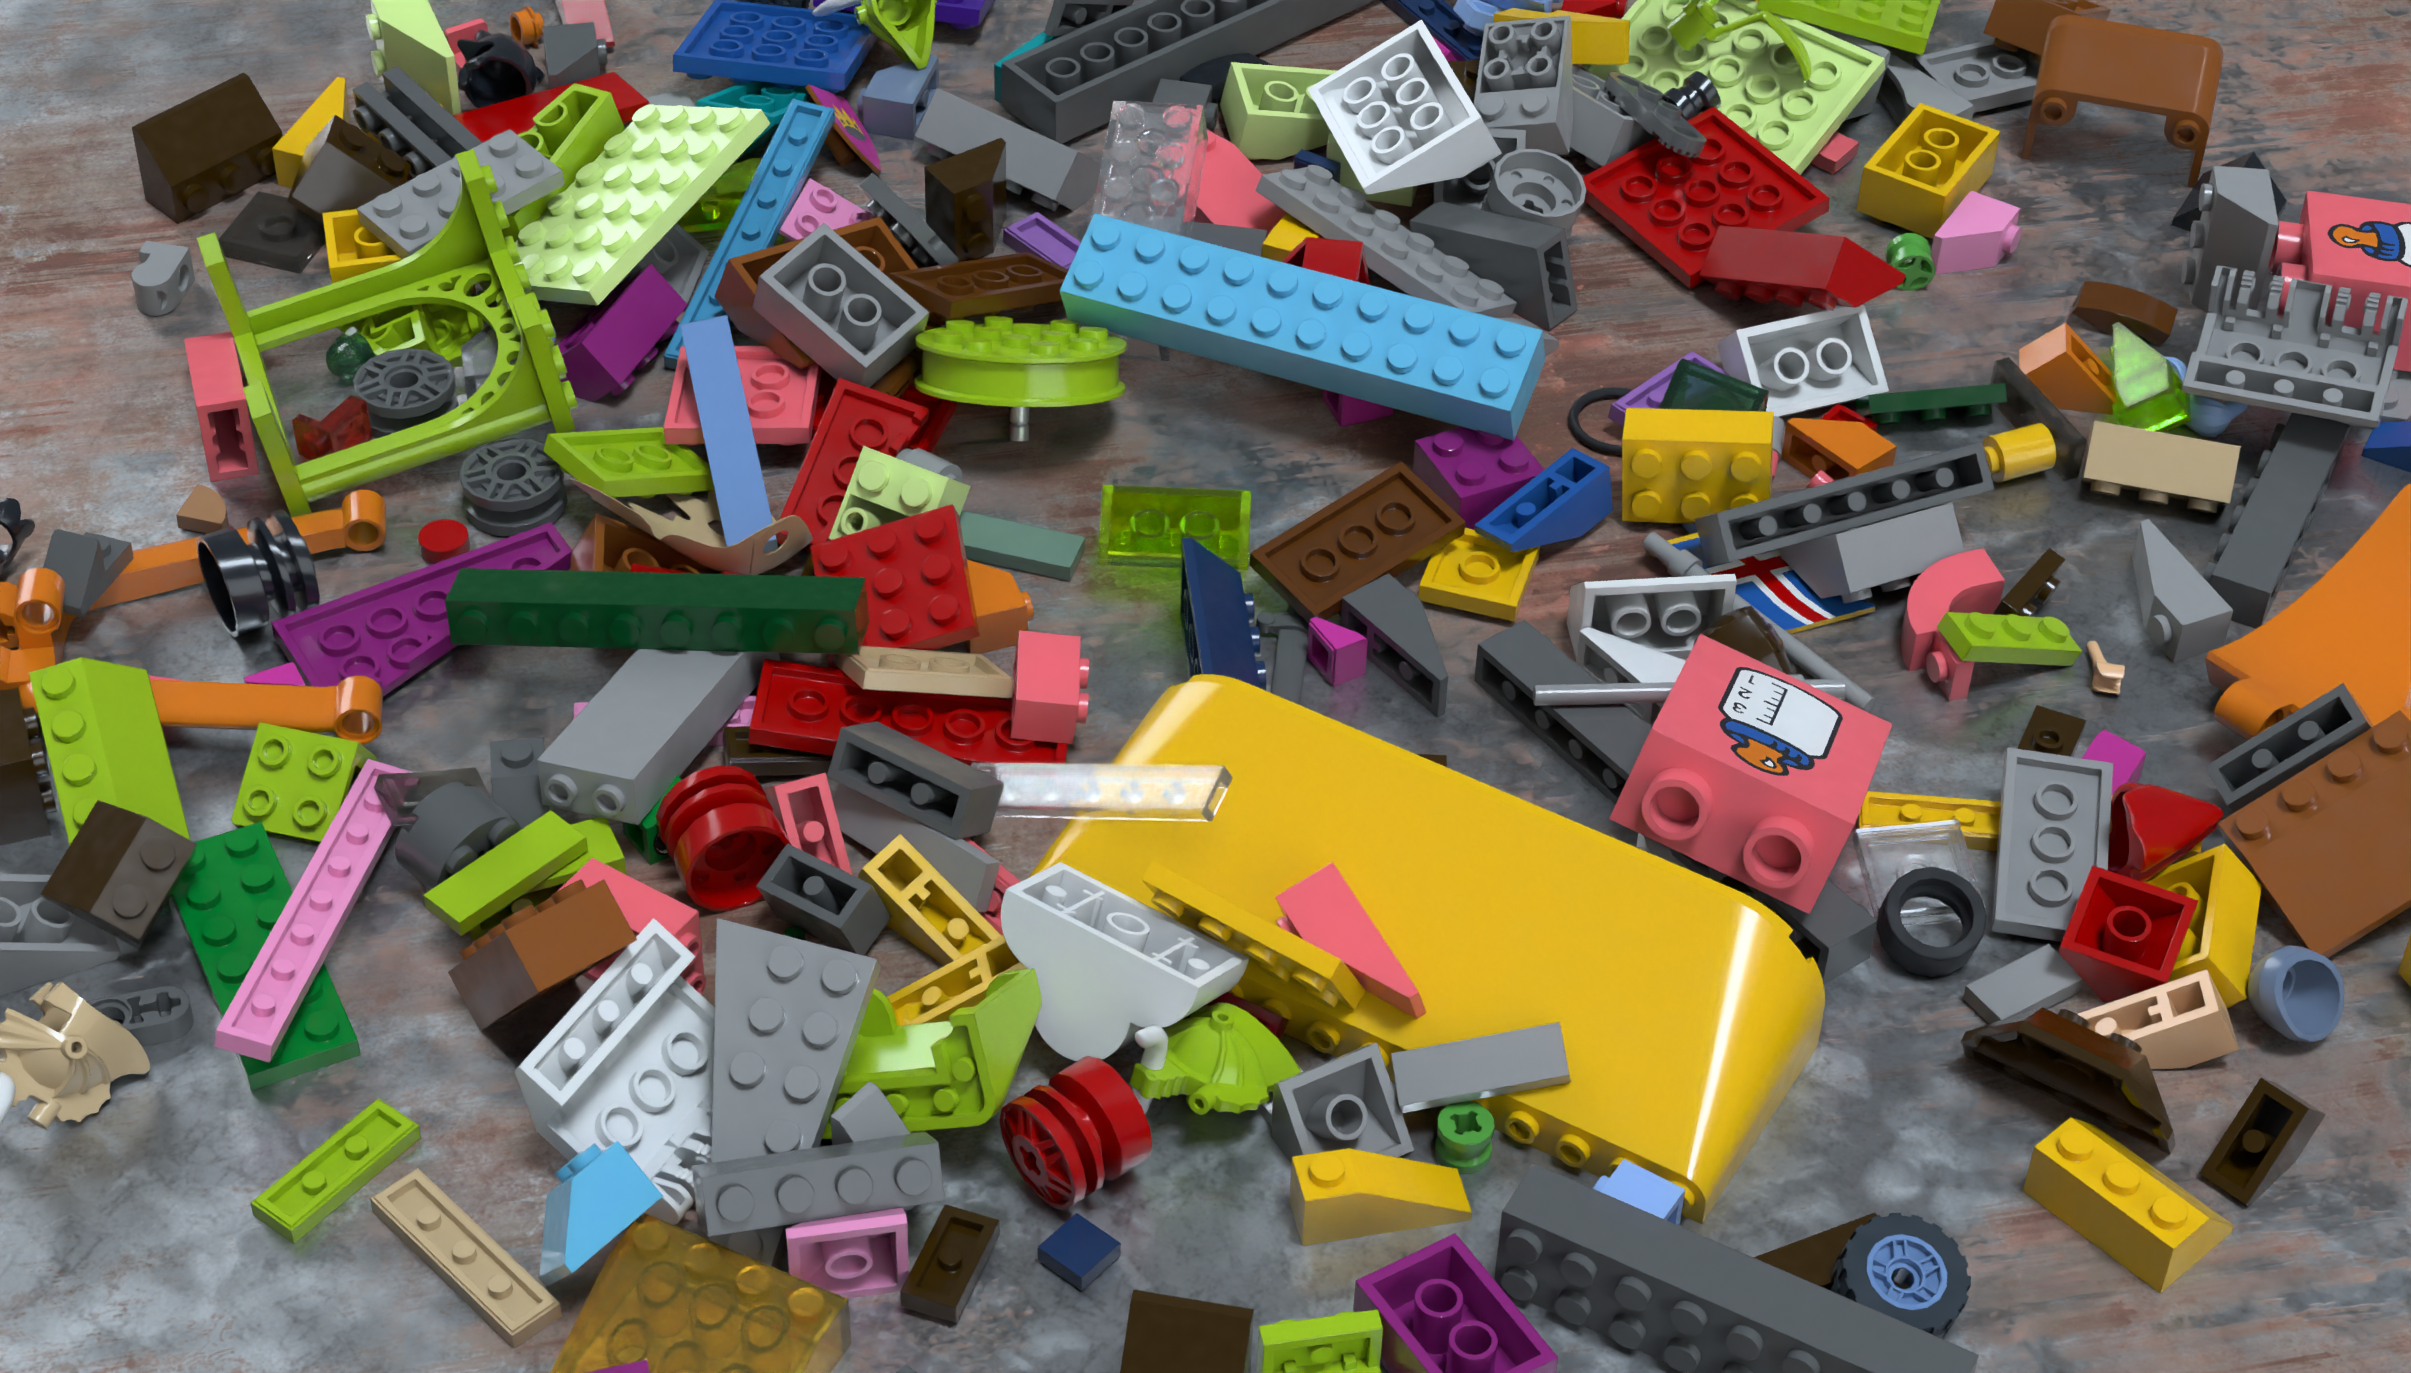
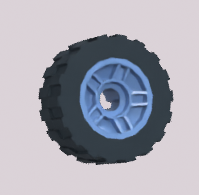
M1890 1213L1886 1217L1878 1215L1870 1218L1865 1226L1861 1224L1853 1232L1838 1256V1261L1832 1270L1831 1278L1834 1279V1284L1831 1287V1291L1942 1338L1944 1333L1949 1331L1969 1298L1966 1294L1971 1287V1276L1967 1274V1267L1969 1265L1965 1255H1961L1958 1250L1959 1245L1952 1237L1946 1236L1942 1232L1943 1229L1935 1223L1929 1224L1923 1221V1217L1913 1214L1909 1217L1902 1216L1901 1213ZM1893 1282H1897L1901 1285L1907 1283L1909 1288L1901 1289L1897 1287Z

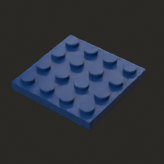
M714 0L673 54V72L687 73V76L692 79H708L712 76L727 77L736 84H750L755 81L771 82L774 87L780 89H792L797 86H807L810 84L830 93H838L841 90L845 91L878 37L865 24L859 25L855 14L835 12L827 16H814V9L732 0Z

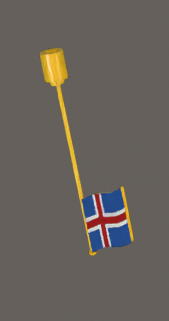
M2042 423L1987 436L1982 442L1991 478L1996 483L2049 470L2056 463L2054 439L2049 429ZM1698 532L1666 540L1678 550L1686 549L1700 559L1703 563L1702 568L1711 575L1735 574L1737 579L1735 593L1789 634L1875 612V606L1863 599L1843 604L1841 595L1820 598L1782 559L1779 549L1707 567Z

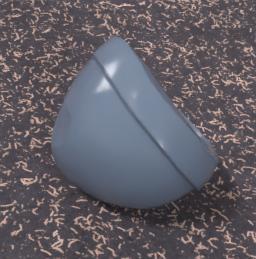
M2289 945L2269 952L2255 966L2248 982V1001L2259 1018L2289 1040L2313 1042L2327 1037L2340 1021L2344 1007V985L2339 970L2328 958L2310 949Z

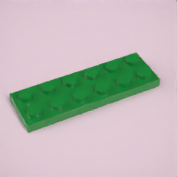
M262 822L194 842L197 844L195 856L171 895L221 1020L293 893ZM324 962L270 1063L236 1053L251 1091L361 1055L357 1036Z

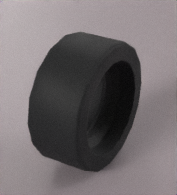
M1936 867L1911 870L1895 881L1879 909L1876 929L1881 946L1893 962L1911 973L1934 977L1951 974L1966 965L1985 934L1987 914L1982 897L1969 881L1953 871ZM1928 897L1940 900L1951 907L1962 924V935L1957 943L1952 946L1935 947L1923 944L1912 937L1903 926L1900 917L1901 908L1905 902L1911 898Z

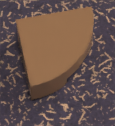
M199 484L196 485L176 514L178 528L209 534L229 526L227 509L223 498L214 490Z

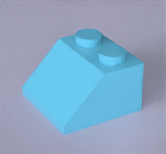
M619 1141L614 1142L602 1151L594 1143L585 1151L578 1153L554 1173L561 1183L547 1194L539 1278L546 1286L576 1271L663 1197Z

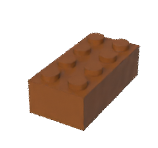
M582 879L552 894L551 898L537 905L536 909H534L533 905H530L502 920L501 924L490 929L486 935L472 942V945L460 951L459 955L462 962L451 969L448 974L481 1031L576 980L637 941V938L605 880L603 879L586 888Z

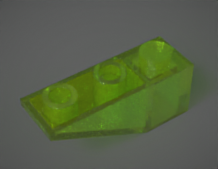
M2120 322L2112 324L2113 345L2109 346V351L2115 364V373L2111 374V382L2116 392L2117 401L2113 403L2112 409L2118 424L2164 433L2190 422V394L2182 392L2183 381L2169 361Z

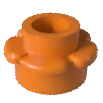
M529 6L522 7L520 11L512 12L509 18L512 37L524 45L531 44L534 48L537 47L538 39L543 37L542 26H545L539 12L534 13Z

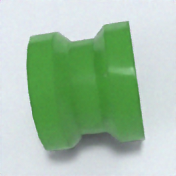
M1905 233L1889 242L1885 250L1887 263L1906 275L1903 283L1897 286V288L1905 291H1915L1928 285L1934 278L1936 270L1928 241L1916 233Z
M1465 1101L1449 1104L1441 1111L1437 1121L1438 1137L1435 1141V1157L1441 1166L1456 1168L1459 1174H1473L1481 1171L1488 1165L1492 1156L1491 1140L1495 1129L1494 1118L1489 1110L1480 1104Z

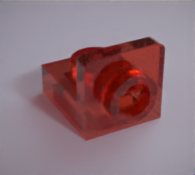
M352 395L321 421L303 414H298L292 419L298 453L310 461L373 439L367 403L365 400Z

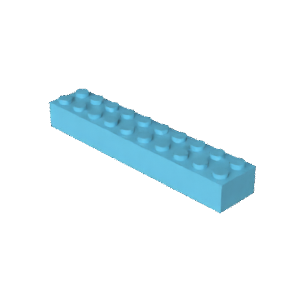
M1096 213L1093 215L1059 290L1068 320L1077 321L1079 324L1106 328L1109 332L1476 431L1478 429L1513 441L1546 361L1543 330Z

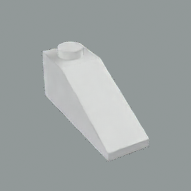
M1586 627L1579 632L1576 663L1580 664L1599 684L1676 682L1686 660L1590 627ZM1664 703L1624 705L1640 719L1653 726Z

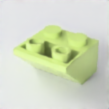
M863 446L829 539L840 538L951 504L954 505L960 517L971 486Z

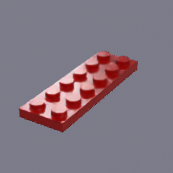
M764 659L748 741L750 744L833 755L841 727L877 721L996 779L1062 788L1068 745L1065 743L1010 738L1012 698L862 689L840 669Z

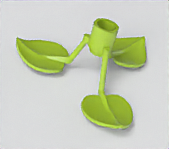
M1691 0L1682 8L1683 12L1667 24V28L1676 41L1686 51H1690L1705 37L1712 42L1718 36L1758 21L1764 22L1781 37L1795 56L1802 70L1803 82L1805 83L1810 79L1811 60L1805 46L1779 17L1773 16L1769 11L1764 10L1715 28L1714 24L1720 19L1712 8L1720 0H1708L1707 2L1704 0L1701 2L1700 0Z

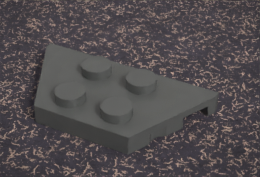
M874 173L860 184V187L870 200L866 205L867 208L876 217H881L885 224L888 222L891 224L889 227L890 231L904 249L910 248L912 245L915 247L911 254L924 268L958 263V257L928 224Z

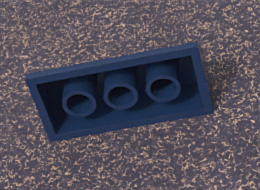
M1182 538L1180 619L1189 678L1191 679L1193 675L1199 674L1222 675L1241 680L1266 691L1265 662L1255 660V657H1260L1259 628L1250 627L1249 623H1254L1255 616L1253 594L1244 593L1241 573L1193 538Z

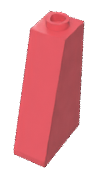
M232 332L184 339L210 482L258 475L259 468Z

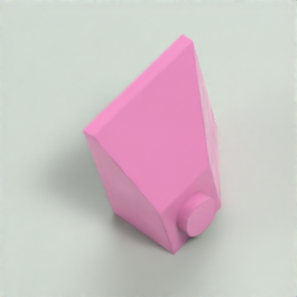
M903 1207L802 1222L785 1229L791 1306L899 1292L909 1275L908 1223Z

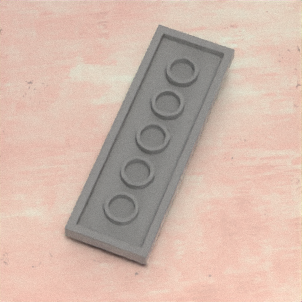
M1308 165V167L1284 169L1282 172L1261 175L1255 190L1256 192L1326 239L1362 241L1367 267L1410 296L1494 318L1511 317L1517 302L1503 293L1504 289L1502 286L1494 281L1481 279L1468 270L1469 265L1465 261L1454 256L1445 255L1434 247L1435 244L1429 237L1409 231L1400 225V219L1396 215L1385 210H1378L1367 203L1366 196L1353 188L1342 186L1332 179L1333 175L1327 169L1317 165Z

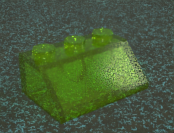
M1103 485L1098 565L1181 568L1182 538H1193L1236 570L1248 571L1251 491Z

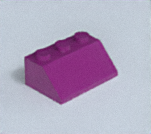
M650 263L617 285L599 305H592L557 344L567 369V378L561 379L560 382L569 380L575 397L590 402L598 400L609 392L614 397L619 395L635 380V377L631 374L633 369L636 368L638 370L657 354L658 350L654 347L657 341L662 343L677 330L680 323L676 319L688 304Z

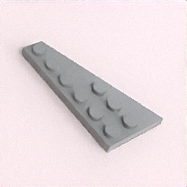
M717 918L711 1163L819 1147L881 969L877 959ZM792 1224L710 1236L709 1271L715 1277L769 1291L786 1243L785 1229L790 1228Z

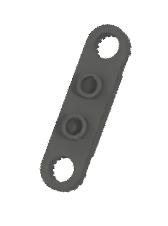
M1609 73L1603 91L1615 98L1614 101L1651 135L1658 136V141L1665 145L1666 148L1673 149L1676 153L1680 149V154L1684 156L1686 154L1688 157L1693 156L1697 158L1700 156L1706 143V138L1681 116L1683 111L1679 107L1665 102L1662 99L1664 94L1654 87L1622 73Z

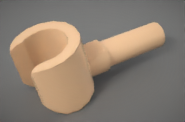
M2096 641L2088 642L2086 649L2094 668L2091 685L2092 691L2120 695L2121 679L2124 678L2125 666L2107 663L2099 644Z

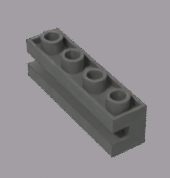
M398 66L382 73L385 91L379 93L368 82L352 89L356 104L353 114L358 126L365 133L371 132L383 147L396 152L403 160L411 164L409 173L413 178L453 159L455 154L468 151L482 144L475 135Z

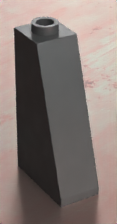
M1441 201L1435 202L1409 220L1411 232L1429 237L1434 242L1436 249L1445 255L1454 256L1465 261L1469 265L1468 270L1481 279H1488L1502 286L1504 289L1503 293L1517 302L1513 313L1543 329L1551 330L1578 310L1565 228Z

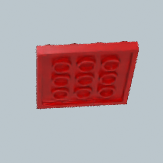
M1715 107L1687 121L1706 138V143L1699 157L1694 158L1693 156L1688 157L1686 154L1685 156L1681 155L1680 149L1676 153L1673 149H1668L1665 145H1662L1658 141L1659 137H1656L1582 177L1586 187L1584 201L1689 289L1706 280L1699 275L1719 225L1793 232L1829 212L1830 198Z

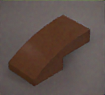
M2085 281L2080 287L2072 313L2110 336L2120 325H2123L2158 347H2161L2171 334L2178 309L2162 300L2131 288L2103 282Z

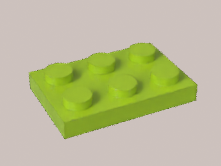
M664 427L548 433L543 451L560 465V469L563 472L614 499L629 496L653 498L657 494L670 493L691 495L693 492L715 490L710 465L684 444H665Z

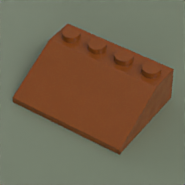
M881 217L833 230L888 278H890V273L919 269ZM805 238L729 259L714 296L739 331L763 346L768 347L774 353L800 369L817 363L752 307L759 276ZM925 308L930 313L928 321L937 323L940 326L946 324V321L937 318L936 312Z
M2401 710L2217 823L2225 844L2262 885V897L2304 948L2315 951L2326 958H2329L2411 907V721Z

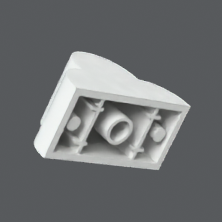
M1062 862L1007 888L1001 905V926L1010 950L1028 969L1035 968L1042 1002L1035 1026L1041 1037L1053 1050L1074 1061H1079L1085 1056L1096 1057L1101 1060L1134 1042L1137 1031L1151 1025L1163 1028L1178 1022L1231 990L1242 978L1249 961V957Z

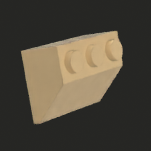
M2094 421L2088 433L2081 482L2091 484L2090 491L2097 494L2119 496L2120 489L2139 492L2138 500L2143 502L2167 505L2168 499L2173 498L2188 501L2187 509L2216 514L2217 507L2226 508L2230 504L2241 446Z

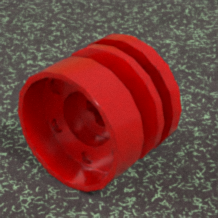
M714 766L694 772L676 783L664 796L656 814L657 831L661 840L666 845L669 856L675 862V869L686 892L697 905L712 911H733L753 905L764 897L756 887L786 844L792 845L780 821L774 815L773 807L766 798V793L753 773L737 766Z
M1085 1056L1050 1078L1048 1086L1037 1085L1025 1093L1024 1096H1019L1001 1109L999 1119L1001 1134L1011 1161L1033 1192L1048 1205L1056 1209L1065 1211L1084 1199V1196H1089L1103 1186L1104 1179L1112 1181L1150 1157L1152 1149L1150 1126L1141 1104L1130 1086L1117 1071L1100 1058Z

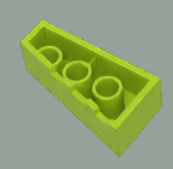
M574 83L533 118L535 125L530 130L518 134L519 137L562 170L565 185L507 215L510 227L502 229L504 237L512 235L514 242L519 239V232L526 225L538 221L548 209V202L557 194L564 192L576 180L577 172L585 165L596 160L605 150L604 145L606 142L625 130L611 92Z

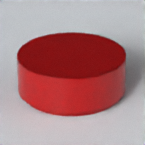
M441 519L430 522L418 534L420 554L426 561L433 564L469 552L470 550L468 530L462 523L455 520Z

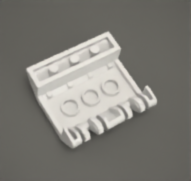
M653 918L636 936L637 941L626 947L516 1068L515 1074L536 1131L569 1161L594 1143L602 1151L614 1142L619 1141L663 1195L661 1199L641 1216L675 1225L688 1212L695 1200L692 1166L711 1163L715 1007L680 976L682 971L696 956Z

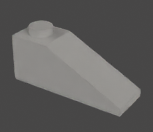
M2150 519L2140 521L2132 554V563L2145 632L2149 635L2151 641L2158 645L2173 663L2224 646L2233 609Z

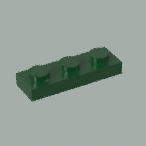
M2001 383L1872 394L1855 399L1856 413L1864 417H1872V421L1876 422L1877 425L1900 423L1901 414L1918 413V421L1940 420L1947 418V410L1963 409L1964 417L1986 416L1992 414V406L2007 402L2006 385Z

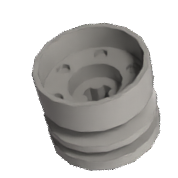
M1519 149L1505 154L1497 162L1489 183L1487 195L1483 199L1480 210L1565 228L1568 241L1571 236L1572 227L1576 223L1583 206L1586 187L1581 174L1571 163L1558 155L1540 149Z

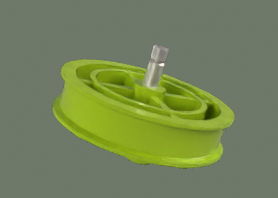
M993 316L984 318V324H974L973 321L949 320L946 321V327L930 329L916 336V345L923 349L922 374L916 377L915 388L924 394L941 399L971 404L1010 407V421L1012 423L1010 424L1009 440L1011 441L1029 440V425L1027 424L1029 422V407L1095 404L1110 401L1125 394L1126 386L1119 380V355L1126 351L1127 343L1118 336L1108 334V329L1079 328V322L1072 320H1053L1050 325L1013 323L1012 318Z

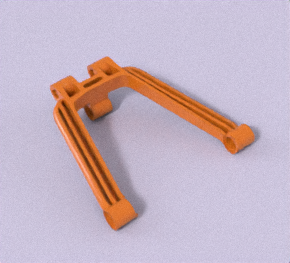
M361 489L351 492L344 498L342 508L291 517L300 535L305 540L310 554L335 548H346V545L356 551H370L382 545L386 536V503L378 493L371 490ZM247 527L236 529L246 545H248ZM199 537L133 550L134 559L88 611L204 582L196 550V539ZM48 568L27 570L19 578L18 585L0 582V691L18 688L23 709L34 707L38 719L39 715L29 672L62 663L64 643L73 619L77 617L76 615L63 612L65 582L57 572ZM16 647H19L18 650H10V649H8V648H16ZM355 675L342 680L338 686L328 687L150 680L162 727L257 730L259 722L313 733L335 732L341 739L356 741L362 745L378 738L382 729L383 691L374 679L366 676Z

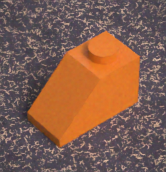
M2066 322L2019 349L2018 381L2026 393L2029 395L2035 394L2047 408L2110 415L2122 411L2121 381Z
M1792 418L1786 423L1781 459L1810 479L1822 470L1836 481L1894 465L1897 446L1862 422Z
M967 559L980 637L963 641L968 653L981 654L1017 645L1019 630L1028 631V621L1034 619L1033 605L1028 592H1020L1011 573Z

